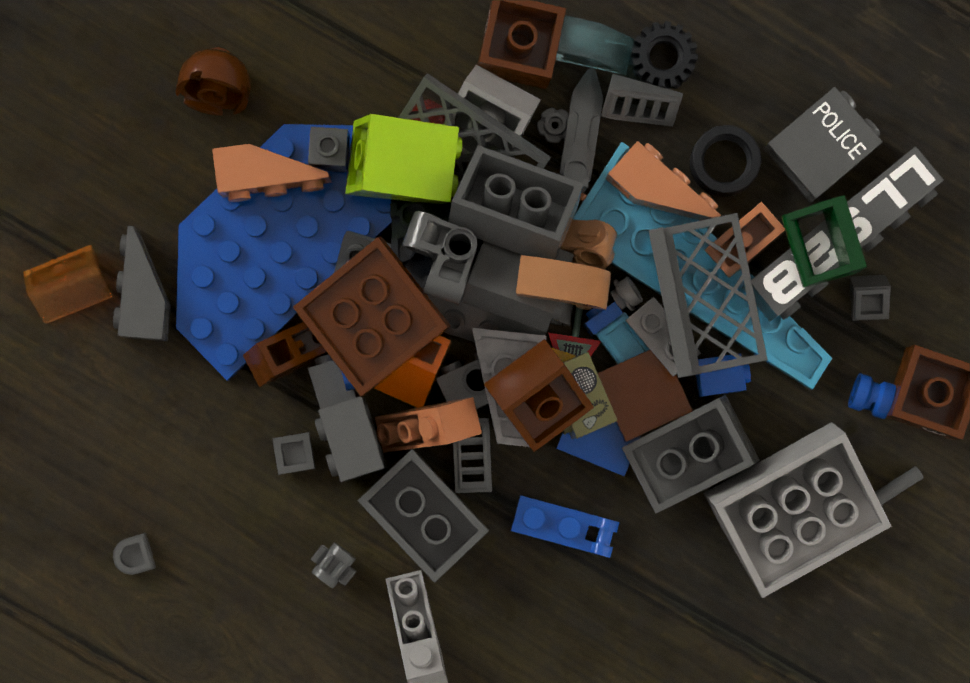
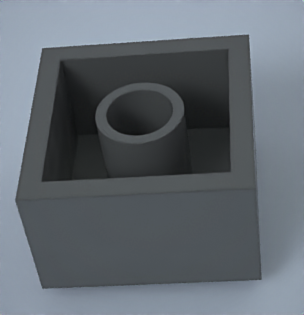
M360 396L318 410L320 418L315 419V425L320 440L328 441L332 454L326 455V460L332 477L339 476L340 481L345 482L388 468L366 398Z

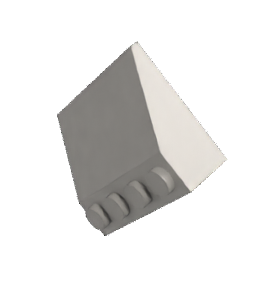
M832 422L703 493L722 530L762 598L892 527L846 433Z

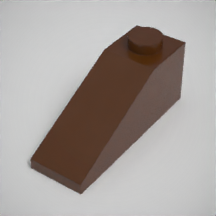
M302 322L256 343L243 354V357L260 388L328 353L307 325Z

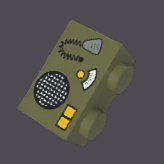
M589 352L563 362L594 406L592 410L563 430V434L569 433L571 439H577L618 421Z

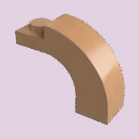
M521 255L516 295L573 304L579 309L591 310V308L607 310L611 272L578 263Z

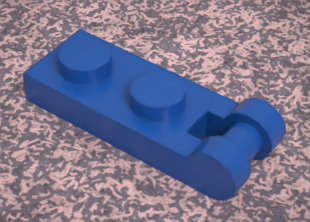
M520 495L511 531L611 558L613 547L610 546L613 532L617 533L620 522ZM589 525L599 528L596 542L585 539Z

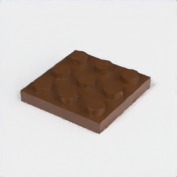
M377 237L293 306L294 310L360 396L370 392L451 327L383 237Z

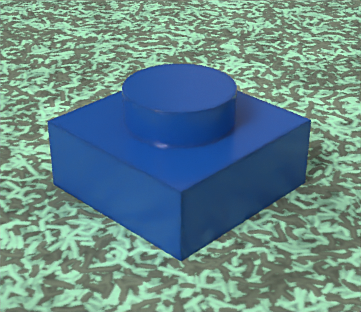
M615 302L609 305L607 310L593 308L586 313L589 321L583 326L592 337L621 316L623 312Z

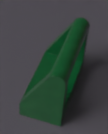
M845 195L781 216L803 288L857 274L867 267ZM824 214L840 267L814 275L798 220Z

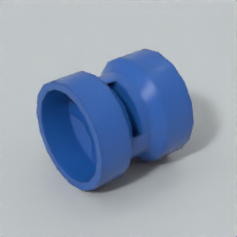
M860 373L853 384L848 407L857 411L863 409L870 410L873 416L885 419L895 397L896 385L885 381L879 384L874 382L871 376Z

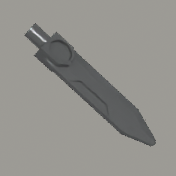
M589 68L572 91L559 175L584 183L582 193L586 191L588 183L591 181L603 104V95L594 68Z

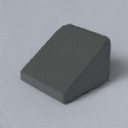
M885 275L850 277L851 317L853 321L889 319L891 285Z

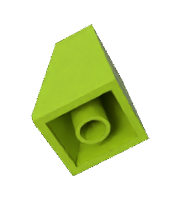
M369 114L355 120L345 194L432 204L450 203L451 197L455 196L458 187V176L454 174L455 159L458 160L462 152V138L458 137L459 127Z

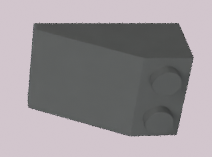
M726 395L622 447L655 513L760 461Z

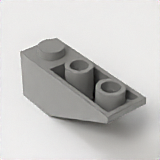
M419 570L386 578L407 682L448 683L422 571Z

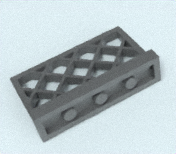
M428 73L424 76L398 117L403 119L420 118L422 122H429V116L445 114L447 125L456 127L452 113L464 112L471 117L474 128L459 130L458 137L476 135L478 145L487 148L483 134L495 133L502 138L505 149L493 151L515 158L514 155L526 154L538 162L537 167L543 169L551 158ZM426 88L440 96L443 107L426 109L422 96ZM417 104L418 111H412ZM461 152L460 158L458 160L455 159V163H458V165L455 164L454 174L458 176V187L467 170L465 162L471 161L474 153L463 154Z
M738 213L667 228L662 227L648 230L678 378L767 361ZM732 223L735 238L727 250H724L708 239L716 226ZM709 227L704 236L695 231ZM690 232L701 241L688 258L675 249L673 235ZM704 243L723 254L712 272H709L693 261ZM735 244L739 259L730 254ZM677 256L686 261L681 271ZM727 257L741 266L742 275L734 287L715 276ZM690 265L709 276L697 295L683 287L682 276ZM712 279L731 291L719 309L700 298ZM743 281L746 295L737 290ZM685 293L694 298L689 307H687ZM734 294L747 301L750 311L741 324L723 313V310ZM697 301L716 313L705 331L700 330L690 322L689 313ZM719 316L738 327L727 346L708 335ZM750 317L754 332L744 327ZM692 329L701 335L696 344ZM742 330L756 339L757 355L742 357L730 349ZM705 338L723 349L715 363L699 366L696 351ZM727 352L737 358L721 362Z

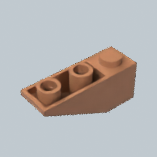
M637 141L606 177V180L633 204L697 220L721 216L716 211L718 208L717 203L704 192L698 195L688 186L691 183L689 178L679 169L673 168L671 171L661 162L663 159L661 153L649 143L643 146Z
M251 144L212 149L217 190L222 198L228 197L229 202L250 200V194L265 192V197L283 196L287 194V189L301 187L302 192L319 191L324 189L323 184L332 183L327 171Z
M473 397L375 417L377 437L382 445L383 453L447 445L482 434Z

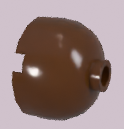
M215 47L196 52L183 63L179 72L175 93L177 97L181 93L184 96L183 103L201 113L222 116V109H234V115L242 112L247 107L251 79L242 61L228 50Z

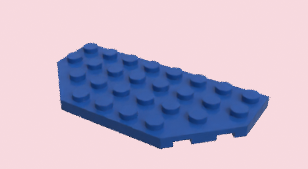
M284 124L260 148L309 165L311 127L348 129L352 141L353 125ZM331 171L327 172L331 177L332 183L323 184L324 189L313 192H302L301 187L287 189V194L283 196L265 197V192L250 194V200L229 202L228 197L222 198L216 189L179 224L176 329L229 381L247 364L243 354L256 343L278 334L298 315L293 306L334 273L346 231H352L376 239L392 224L390 216L391 199L347 195L345 192L348 173Z

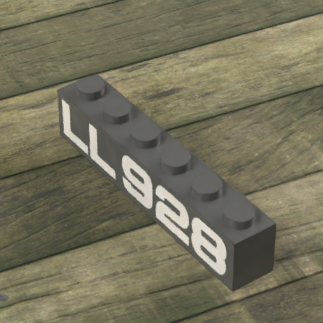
M916 146L847 201L860 246L866 252L884 239L880 232L890 225L895 230L909 219L911 215L907 210L917 203L922 208L938 195L934 188L943 182L944 179ZM824 220L803 237L814 275L840 267L826 220ZM791 248L751 280L756 306L769 321H772L779 315L783 320L787 319L801 307L797 300L806 293L812 298L829 284L824 282L803 288Z

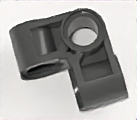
M415 211L401 247H406L413 252L430 257L434 261L423 292L459 305L469 280V272L476 254V236L467 228L446 222L426 212ZM455 241H463L468 245L470 251L465 255H455L450 250L449 245Z

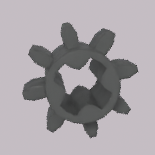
M336 542L329 549L321 545L311 558L317 564L311 572L331 588H334L338 582L345 586L357 572L351 567L356 558Z

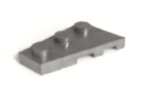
M472 328L483 382L486 383L542 340H546V336ZM485 387L497 444L530 447Z

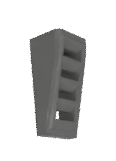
M612 74L601 116L614 120L673 127L683 93ZM618 96L625 97V100L621 101L617 100ZM633 98L640 99L638 105L631 103ZM647 100L654 101L652 109L645 107ZM662 102H669L666 113L659 111Z
M479 418L482 437H471L453 442L455 493L492 492L489 418ZM461 445H483V452L461 453ZM483 459L484 467H462L461 460ZM484 474V481L462 482V475Z

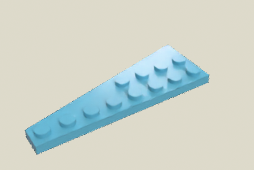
M621 142L574 215L573 220H599L611 225L617 232V238L613 247L615 255L611 264L661 295L648 230L662 227L667 228L700 220L633 204L606 180L608 173L630 150L628 145ZM708 228L695 231L704 236ZM690 232L673 235L675 249L688 258L701 241ZM712 233L708 237V239L712 242L717 240V238ZM704 243L693 261L709 272H712L717 264L705 252L709 245ZM677 256L681 271L686 261ZM690 265L682 276L683 287L697 295L709 276ZM719 268L715 276L734 287L741 277L742 271L740 269L728 278ZM712 279L700 298L719 309L731 291ZM743 281L737 290L746 295V292L742 289L744 286ZM685 293L687 307H689L694 298ZM734 294L723 310V313L741 324L750 311L748 302ZM698 301L690 312L691 315L709 325L716 314ZM757 307L768 359L766 362L812 390L832 360V357L790 316L783 320L779 315L772 321H769ZM719 316L712 327L729 339L733 337L738 329L737 326ZM750 317L744 327L754 332ZM742 330L734 342L757 355L756 339Z

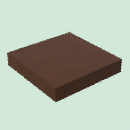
M651 350L598 373L618 421H616V424L624 442L693 411L677 375L672 376Z

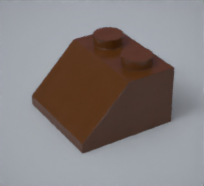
M545 339L484 383V386L533 452L594 408L568 368Z

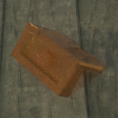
M92 245L23 272L27 295L46 324L112 297L111 290L100 272L97 254Z

